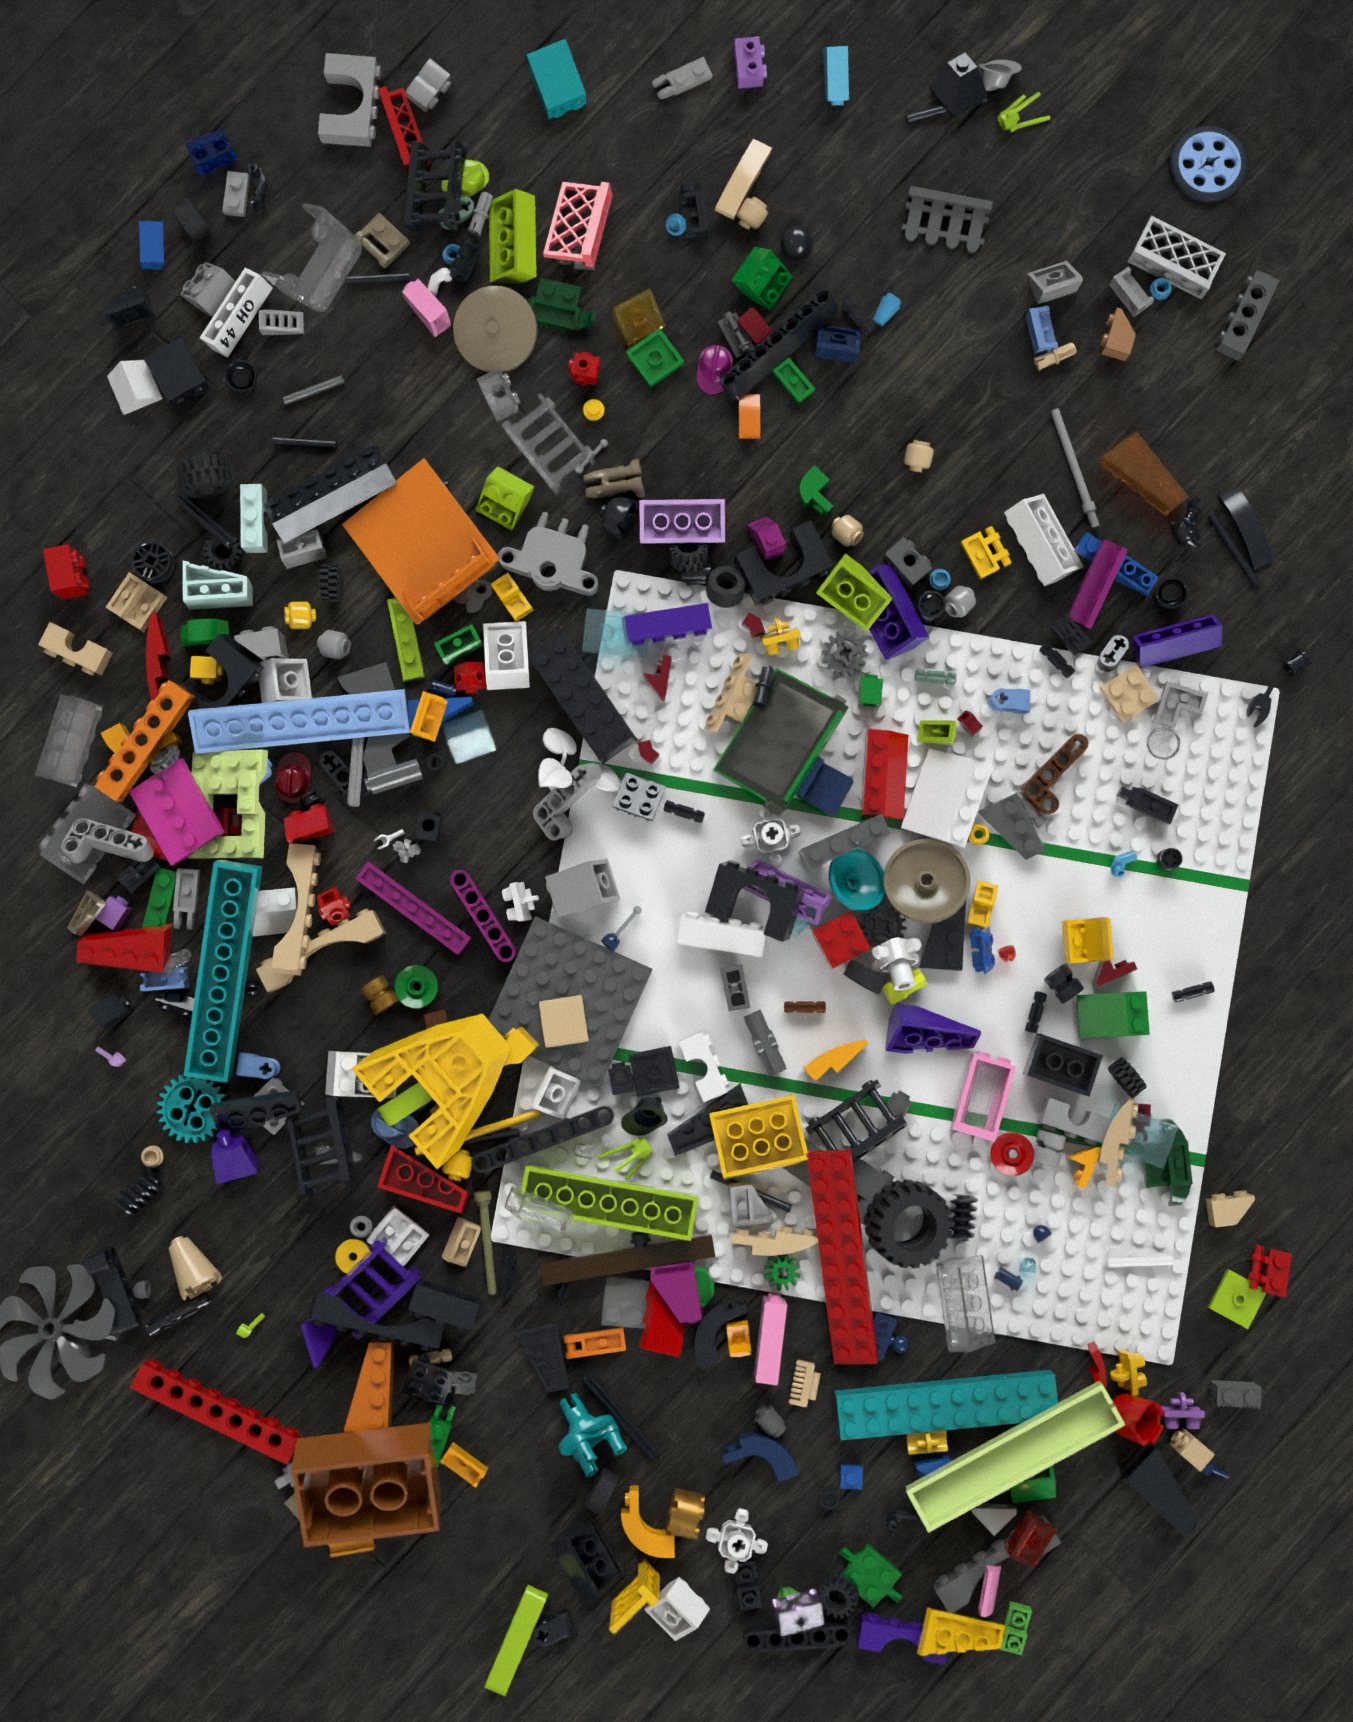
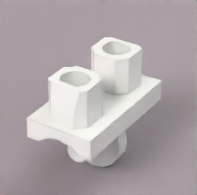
M524 882L509 884L510 887L502 890L503 899L505 901L513 900L515 908L507 909L508 920H518V922L532 920L530 910L535 909L533 901L539 900L538 895L532 896L531 890L525 889Z

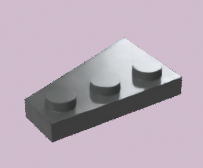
M1017 792L978 811L1025 860L1046 850Z

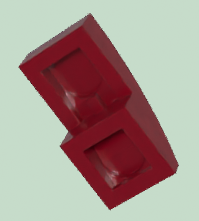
M753 307L737 319V324L750 337L755 347L773 332Z

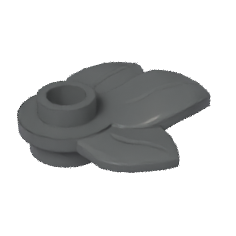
M478 579V581L473 582L452 600L458 604H466L467 613H475L482 608L484 600L491 596L492 586L487 580ZM480 587L486 588V591L483 594H480L478 592V589Z

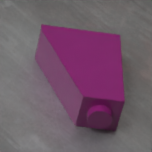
M764 517L747 524V528L763 563L783 555L786 542L777 523L768 517Z
M695 1262L652 1267L650 1274L651 1282L679 1322L695 1323L698 1320H702L703 1309Z

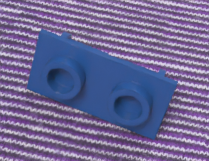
M986 927L981 932L980 928H973L972 933H970L971 948H979V951L972 952L973 968H975L976 972L984 971V974H986L995 965V956L992 954L993 935L990 933V927Z

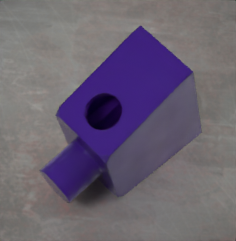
M229 1130L218 1132L216 1135L218 1141L213 1143L211 1152L216 1183L219 1184L256 1174L259 1161L244 1136L231 1137Z

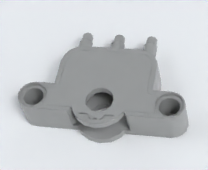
M543 512L537 527L532 528L528 532L522 551L505 547L498 553L499 562L503 569L532 578L536 586L544 591H553L561 587L586 596H592L598 591L597 577L592 573L583 571L587 557L584 544L589 528L587 525H582L578 538L566 535L569 521L565 518L562 519L558 531L545 528L548 521V513ZM506 555L514 557L511 563L503 562V558ZM546 566H552L556 569V573L552 577L547 578L541 575L542 569ZM587 580L595 583L590 589H586L583 586Z

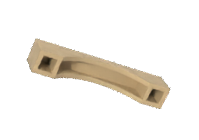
M289 843L286 864L296 881L298 907L290 930L274 947L271 969L275 974L301 976L302 969L306 968L304 951L309 946L307 930L312 925L310 908L314 907L315 904L313 887L317 886L318 873L315 872L316 865L319 866L321 861V853H318L315 845Z
M365 909L356 914L357 918L351 921L349 918L337 923V928L333 930L328 928L319 932V937L312 941L309 938V946L305 948L304 956L307 959L320 948L332 943L343 941L369 943L385 935L386 932L376 912ZM272 958L262 961L260 963L261 967L256 969L267 992H273L291 983L294 975L275 974L271 969Z

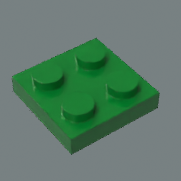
M660 328L626 352V356L650 388L684 365V360Z

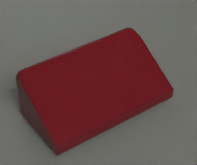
M235 808L219 809V822L225 831L220 836H241L242 814H237V809Z

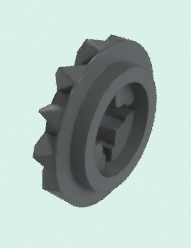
M176 746L165 748L154 757L150 770L155 774L164 772L165 769L169 768L178 759L180 750Z

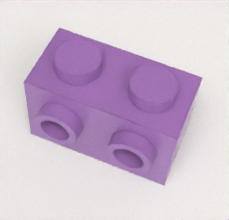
M759 36L734 39L738 89L763 86V78H767L766 64L762 65V58H765L764 44L760 45Z

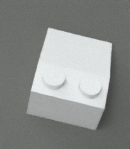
M526 621L483 624L487 690L529 688Z

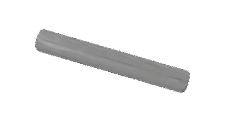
M365 737L352 738L347 800L348 805L351 807H358L360 805Z

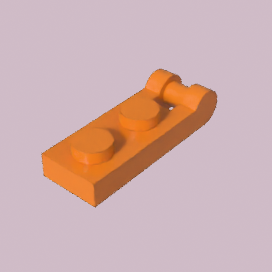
M623 1327L563 1336L564 1343L567 1345V1351H565L566 1359L626 1350ZM581 1341L582 1349H576L575 1342Z

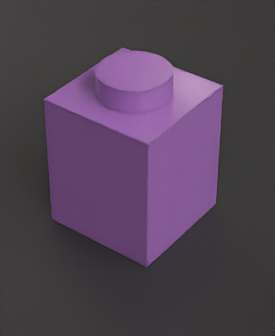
M109 896L106 900V906L95 919L112 930L119 931L133 909L128 906L129 902L124 898Z

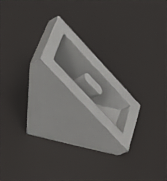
M982 1503L971 1509L972 1513L994 1536L1017 1514V1509L1013 1504Z

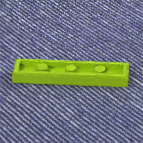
M397 598L387 599L403 682L425 679L414 621Z

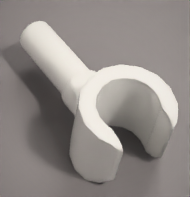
M403 829L391 835L376 837L374 841L378 839L383 841V845L377 849L385 848L390 841L405 834Z

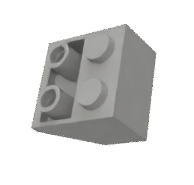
M205 262L196 269V275L184 284L180 295L203 313L213 317L236 281L222 268Z
M273 626L264 627L259 632L245 630L240 632V635L234 636L240 645L262 661L270 658L289 659L286 637L277 628L274 629Z

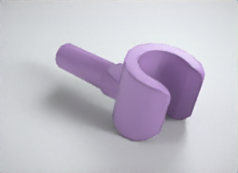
M99 1046L95 1050L106 1057L112 1066L120 1067L126 1061L119 1052L112 1056Z

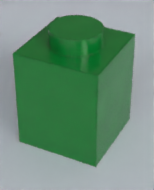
M872 674L861 677L858 706L880 707L883 679H878L877 675Z

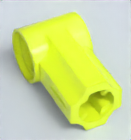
M919 968L912 970L915 985L909 989L894 990L892 980L884 985L882 990L891 1006L904 1000L912 992L927 985L926 979Z

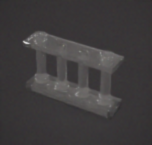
M540 393L538 395L541 403L539 407L517 424L514 423L512 425L507 420L501 425L505 433L556 495L562 490L559 484L562 482L561 479L583 461L587 460L591 466L595 464L593 459L594 453L588 445L584 447L556 413L553 409L556 406L549 397L544 398ZM548 411L554 421L531 440L527 439L525 441L521 437L522 430ZM560 427L568 437L543 457L541 455L537 457L533 452L536 449L535 447ZM571 444H574L581 453L556 473H550L546 468L548 463Z

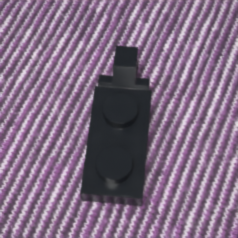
M1122 787L1119 788L1116 795L1127 800L1125 805L1130 806V808L1167 825L1171 824L1179 806L1141 787H1132V790Z

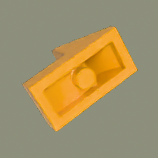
M1091 1146L1066 1156L1081 1163L1080 1168L1077 1167L1072 1177L1074 1179L1073 1184L1086 1189L1100 1156L1101 1148Z

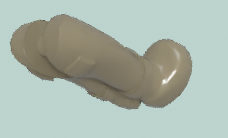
M634 459L626 467L622 465L593 471L584 475L583 480L586 484L600 482V486L585 489L586 497L602 498L619 493H627L628 491H633L638 498L645 497L640 460ZM629 476L634 477V478H632V479H630V480H621V481H618V482H609V481H611V480L620 479V478L623 479V478H626V477H629Z

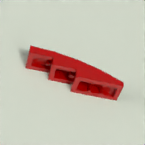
M152 613L150 616L146 644L147 680L151 701L155 700L159 695L160 682L168 680L163 659L171 657L161 617L156 613Z

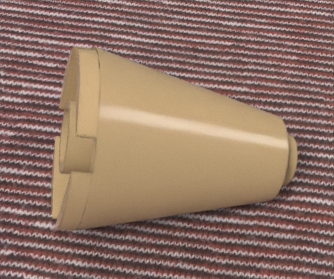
M180 1236L171 1241L169 1253L180 1296L183 1300H186V1296L192 1299L213 1288L211 1283L215 1280L217 1283L222 1280L220 1272L188 1237L183 1238V1236Z

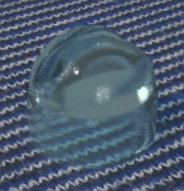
M1029 1257L1023 1258L1020 1262L1019 1272L1037 1274L1036 1261Z

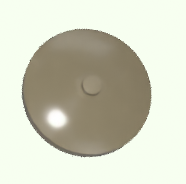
M487 286L472 292L463 300L455 315L453 333L458 350L471 365L486 372L503 373L517 368L530 356L536 344L538 326L533 309L520 294L503 286Z
M935 839L914 840L898 848L888 860L883 877L885 895L890 905L900 915L918 923L940 922L953 916L964 905L970 890V871L962 855L949 844Z

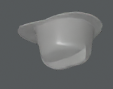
M995 60L979 64V67L982 69L981 78L986 91L1005 88L1011 75L1022 69L1020 64L1009 60Z

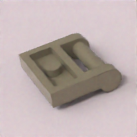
M380 213L362 230L358 231L353 238L358 245L361 244L379 261L383 268L388 267L410 244L409 240ZM371 235L389 253L384 255L367 238Z

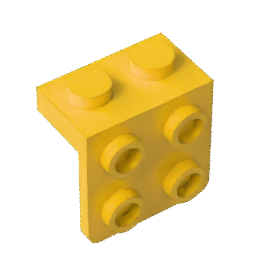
M1109 917L1062 921L1066 964L1113 959Z

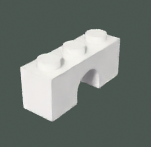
M699 1032L678 1041L686 1062L693 1059H701L707 1065L706 1075L695 1081L703 1102L727 1093L726 1087L729 1086L725 1074L720 1075L717 1067H720L721 1064L717 1055L711 1054L709 1047L713 1045L708 1034L703 1035V1032Z

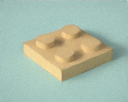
M1137 664L1099 687L1121 723H1124L1159 701L1158 696Z

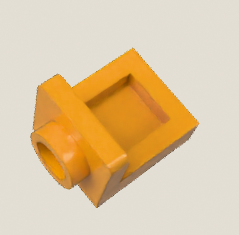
M748 1320L726 1322L730 1357L751 1355Z

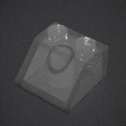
M606 1277L601 1325L645 1329V1324L642 1323L648 1303L645 1296L649 1281Z

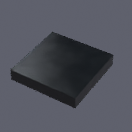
M671 1046L629 1054L637 1097L680 1088Z

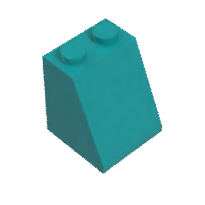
M566 39L527 54L529 75L548 119L560 117L572 109H580L587 103L586 93Z

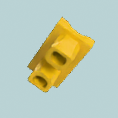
M775 618V625L768 626L769 633L777 632L760 636L761 643L765 646L768 654L774 655L780 653L778 642L786 641L787 650L799 649L801 632L797 627L782 631L783 629L790 628L789 622L781 623L779 618Z
M1126 1350L1119 1351L1120 1364H1116V1369L1111 1371V1379L1117 1381L1119 1387L1129 1390L1131 1395H1139V1388L1147 1386L1145 1375L1142 1372L1137 1373V1368L1145 1366V1358L1140 1353L1130 1354Z
M946 1430L906 1434L909 1455L948 1451Z

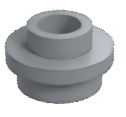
M357 1216L352 1220L350 1230L354 1236L364 1238L371 1233L372 1222L366 1216ZM359 1223L365 1224L364 1230L358 1228Z

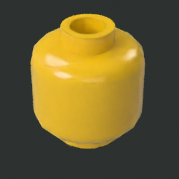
M290 602L288 607L284 608L285 624H288L291 629H309L312 622L316 621V611L311 609L309 602Z
M460 1149L448 1159L442 1168L443 1173L448 1176V1180L461 1182V1179L468 1178L472 1168V1157L469 1156L468 1151Z

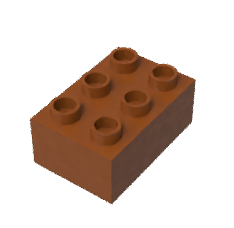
M431 1423L297 1438L291 1473L304 1547L439 1531L441 1492Z

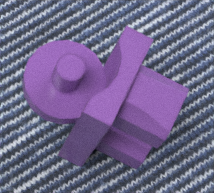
M1178 1392L1177 1399H1170L1171 1405L1178 1406H1161L1164 1412V1424L1168 1429H1178L1179 1418H1185L1186 1428L1199 1429L1200 1418H1205V1412L1200 1410V1407H1186V1405H1193V1399H1186L1184 1392Z

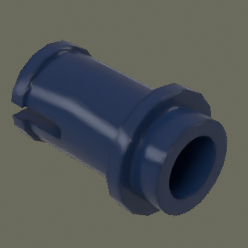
M438 680L433 681L432 685L436 687L430 688L431 693L447 698H457L459 691H456L455 684L448 685Z
M1000 1266L994 1278L1009 1286L1011 1291H1018L1023 1283V1280L1020 1279L1021 1276H1015Z

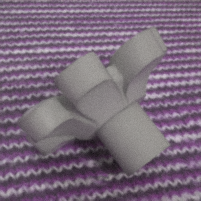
M405 839L404 843L396 841L393 844V850L398 852L400 861L403 863H407L409 857L419 855L421 852L419 845H411V840Z

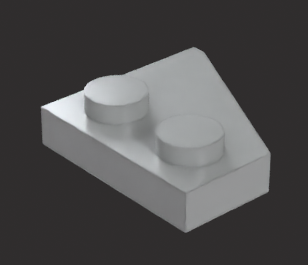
M750 1181L729 1184L733 1227L774 1222L772 1213Z

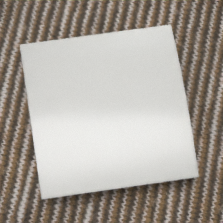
M394 1205L368 1236L367 1242L372 1244L375 1240H381L385 1236L388 1241L384 1248L404 1267L428 1238L429 1234Z

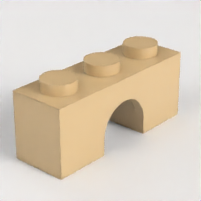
M49 622L38 644L45 648L43 652L54 658L56 655L63 657V662L73 667L75 664L82 666L81 670L92 676L94 673L102 676L113 653L89 640L82 650L73 652L71 643L75 635Z

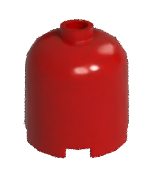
M1123 1393L1112 1400L1113 1405L1125 1423V1426L1114 1431L1115 1433L1143 1446L1147 1443L1153 1444L1159 1438L1163 1429V1425H1160L1161 1415L1164 1416V1412L1157 1402Z

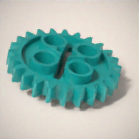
M179 1075V1082L175 1079L170 1080L172 1087L166 1085L164 1088L167 1093H160L164 1101L157 1102L158 1105L162 1106V1109L158 1110L157 1113L163 1114L159 1122H166L163 1130L170 1128L169 1136L177 1134V1141L185 1137V1143H189L191 1138L194 1143H198L199 1136L203 1141H206L207 1134L213 1137L215 1136L213 1129H217L210 1113V1107L206 1108L203 1105V1099L208 1096L211 1099V1104L223 1102L222 1099L227 1094L219 1093L223 1087H215L217 1081L208 1082L209 1080L187 1076L185 1078L183 1075ZM185 1088H189L192 1092L190 1099H186L183 1095ZM201 1090L202 1093L197 1099L198 1091ZM190 1104H194V1107H195L197 1110L194 1111V1112H191V1111H192V1108L189 1107V1105H190ZM176 1108H180L183 1111L181 1119L175 1117L174 1112ZM197 1116L203 1121L200 1128L194 1124V1119ZM189 1117L188 1124L185 1126L184 1122Z

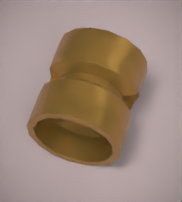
M384 975L379 976L360 989L365 1000L371 1001L370 1007L376 1016L400 1001L395 992L388 989L390 984Z

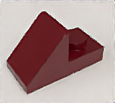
M663 655L662 661L658 660L656 673H660V676L643 673L644 679L661 701H665L672 662V656Z
M1125 959L1114 964L1115 968H1113L1110 960L1100 961L1092 982L1093 986L1099 987L1137 970L1135 962L1127 963Z

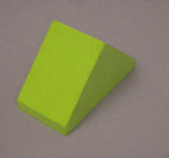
M920 720L917 741L950 747L954 743L957 721Z

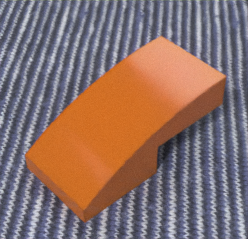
M745 394L739 399V439H760V394Z

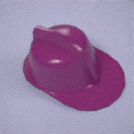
M712 345L701 353L697 369V383L699 388L705 393L718 394L723 391L720 379L732 368L733 364L732 355L725 347Z

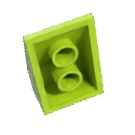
M847 554L842 557L816 592L865 631L871 627L893 599L863 566Z

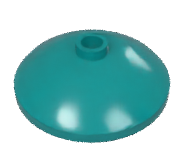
M857 848L831 861L828 870L830 887L836 898L843 905L852 910L866 911L877 906L883 899L885 894L883 885L884 871L879 862L870 853Z

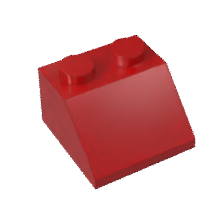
M322 804L310 806L309 811L303 813L301 810L291 812L289 817L284 818L286 840L292 844L303 843L336 832L329 808L325 805L322 806Z

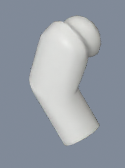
M441 268L431 275L427 289L434 296L437 295L439 285L443 280L445 282L452 280V277L449 276L450 271H448V268Z

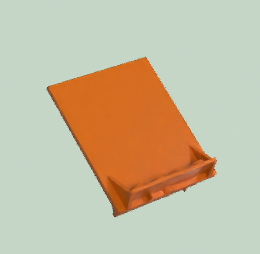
M425 458L397 479V484L382 491L342 524L416 624H420L422 621L430 618L473 582L478 581V578L495 566L496 562L500 559Z

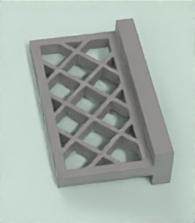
M1151 216L1128 262L1158 278H1165L1170 284L1202 299L1209 290L1226 253ZM1151 225L1160 228L1161 234L1153 235L1150 229ZM1174 235L1178 237L1180 243L1172 245L1169 236ZM1164 238L1166 246L1158 248L1155 240ZM1150 241L1153 250L1149 251L1142 247V243ZM1187 246H1196L1198 252L1190 254ZM1182 247L1185 256L1177 258L1174 249ZM1169 251L1172 259L1167 260L1160 253ZM1211 254L1217 257V262L1209 264L1206 255ZM1201 257L1204 265L1195 267L1193 258ZM1187 260L1190 269L1181 267L1179 262ZM1206 270L1209 276L1208 280L1199 276L1198 271Z

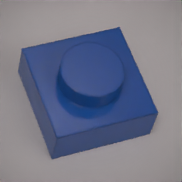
M841 1464L840 1489L862 1490L863 1466Z

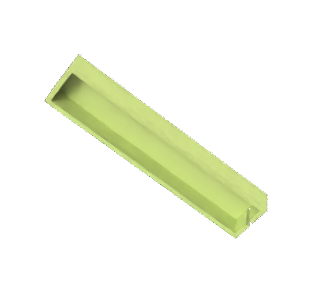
M1098 1381L907 1485L906 1492L929 1533L1125 1426V1423L1113 1405L1103 1384Z

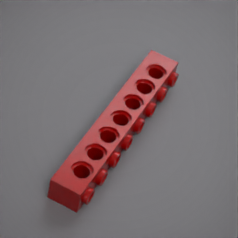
M153 1359L150 1361L146 1360L141 1364L130 1387L286 1465L289 1464L294 1456L297 1438L303 1437L297 1429L290 1426L286 1428L280 1425V1422L273 1417H263L259 1415L260 1412L252 1407L247 1409L241 1406L238 1400L234 1398L227 1399L221 1396V1393L216 1389H206L201 1386L199 1381L191 1378L188 1380L182 1377L179 1371L163 1368L162 1363ZM156 1376H159L163 1379V1386H158L156 1384ZM175 1386L182 1388V1396L175 1393ZM194 1396H200L203 1404L197 1405L194 1401ZM214 1405L222 1408V1415L214 1412ZM233 1415H239L242 1419V1424H236L233 1421ZM254 1424L261 1427V1434H256L253 1431L252 1426ZM272 1435H279L281 1443H275L272 1440Z

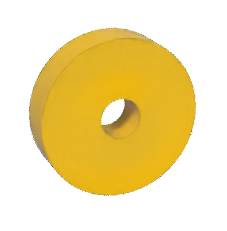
M357 1238L348 1239L343 1242L336 1251L335 1258L338 1267L343 1272L348 1273L370 1251L368 1244ZM351 1253H356V1260L350 1258Z

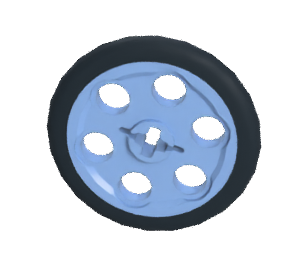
M1203 126L1187 131L1177 140L1170 154L1169 166L1171 176L1181 192L1197 201L1215 202L1230 197L1240 188L1247 174L1248 162L1246 152L1236 136L1220 127ZM1195 142L1201 143L1203 150H1194L1192 144ZM1220 142L1224 149L1216 151L1213 143ZM1227 159L1232 160L1234 168H1227L1224 165V161ZM1190 160L1193 163V167L1187 169L1183 166L1182 162ZM1206 161H1207V162H1213V161H1214V163L1212 164L1211 167H1210L1209 165L1203 167V165L1205 164ZM1201 177L1204 185H1195L1193 179ZM1214 178H1223L1225 184L1223 186L1216 185Z

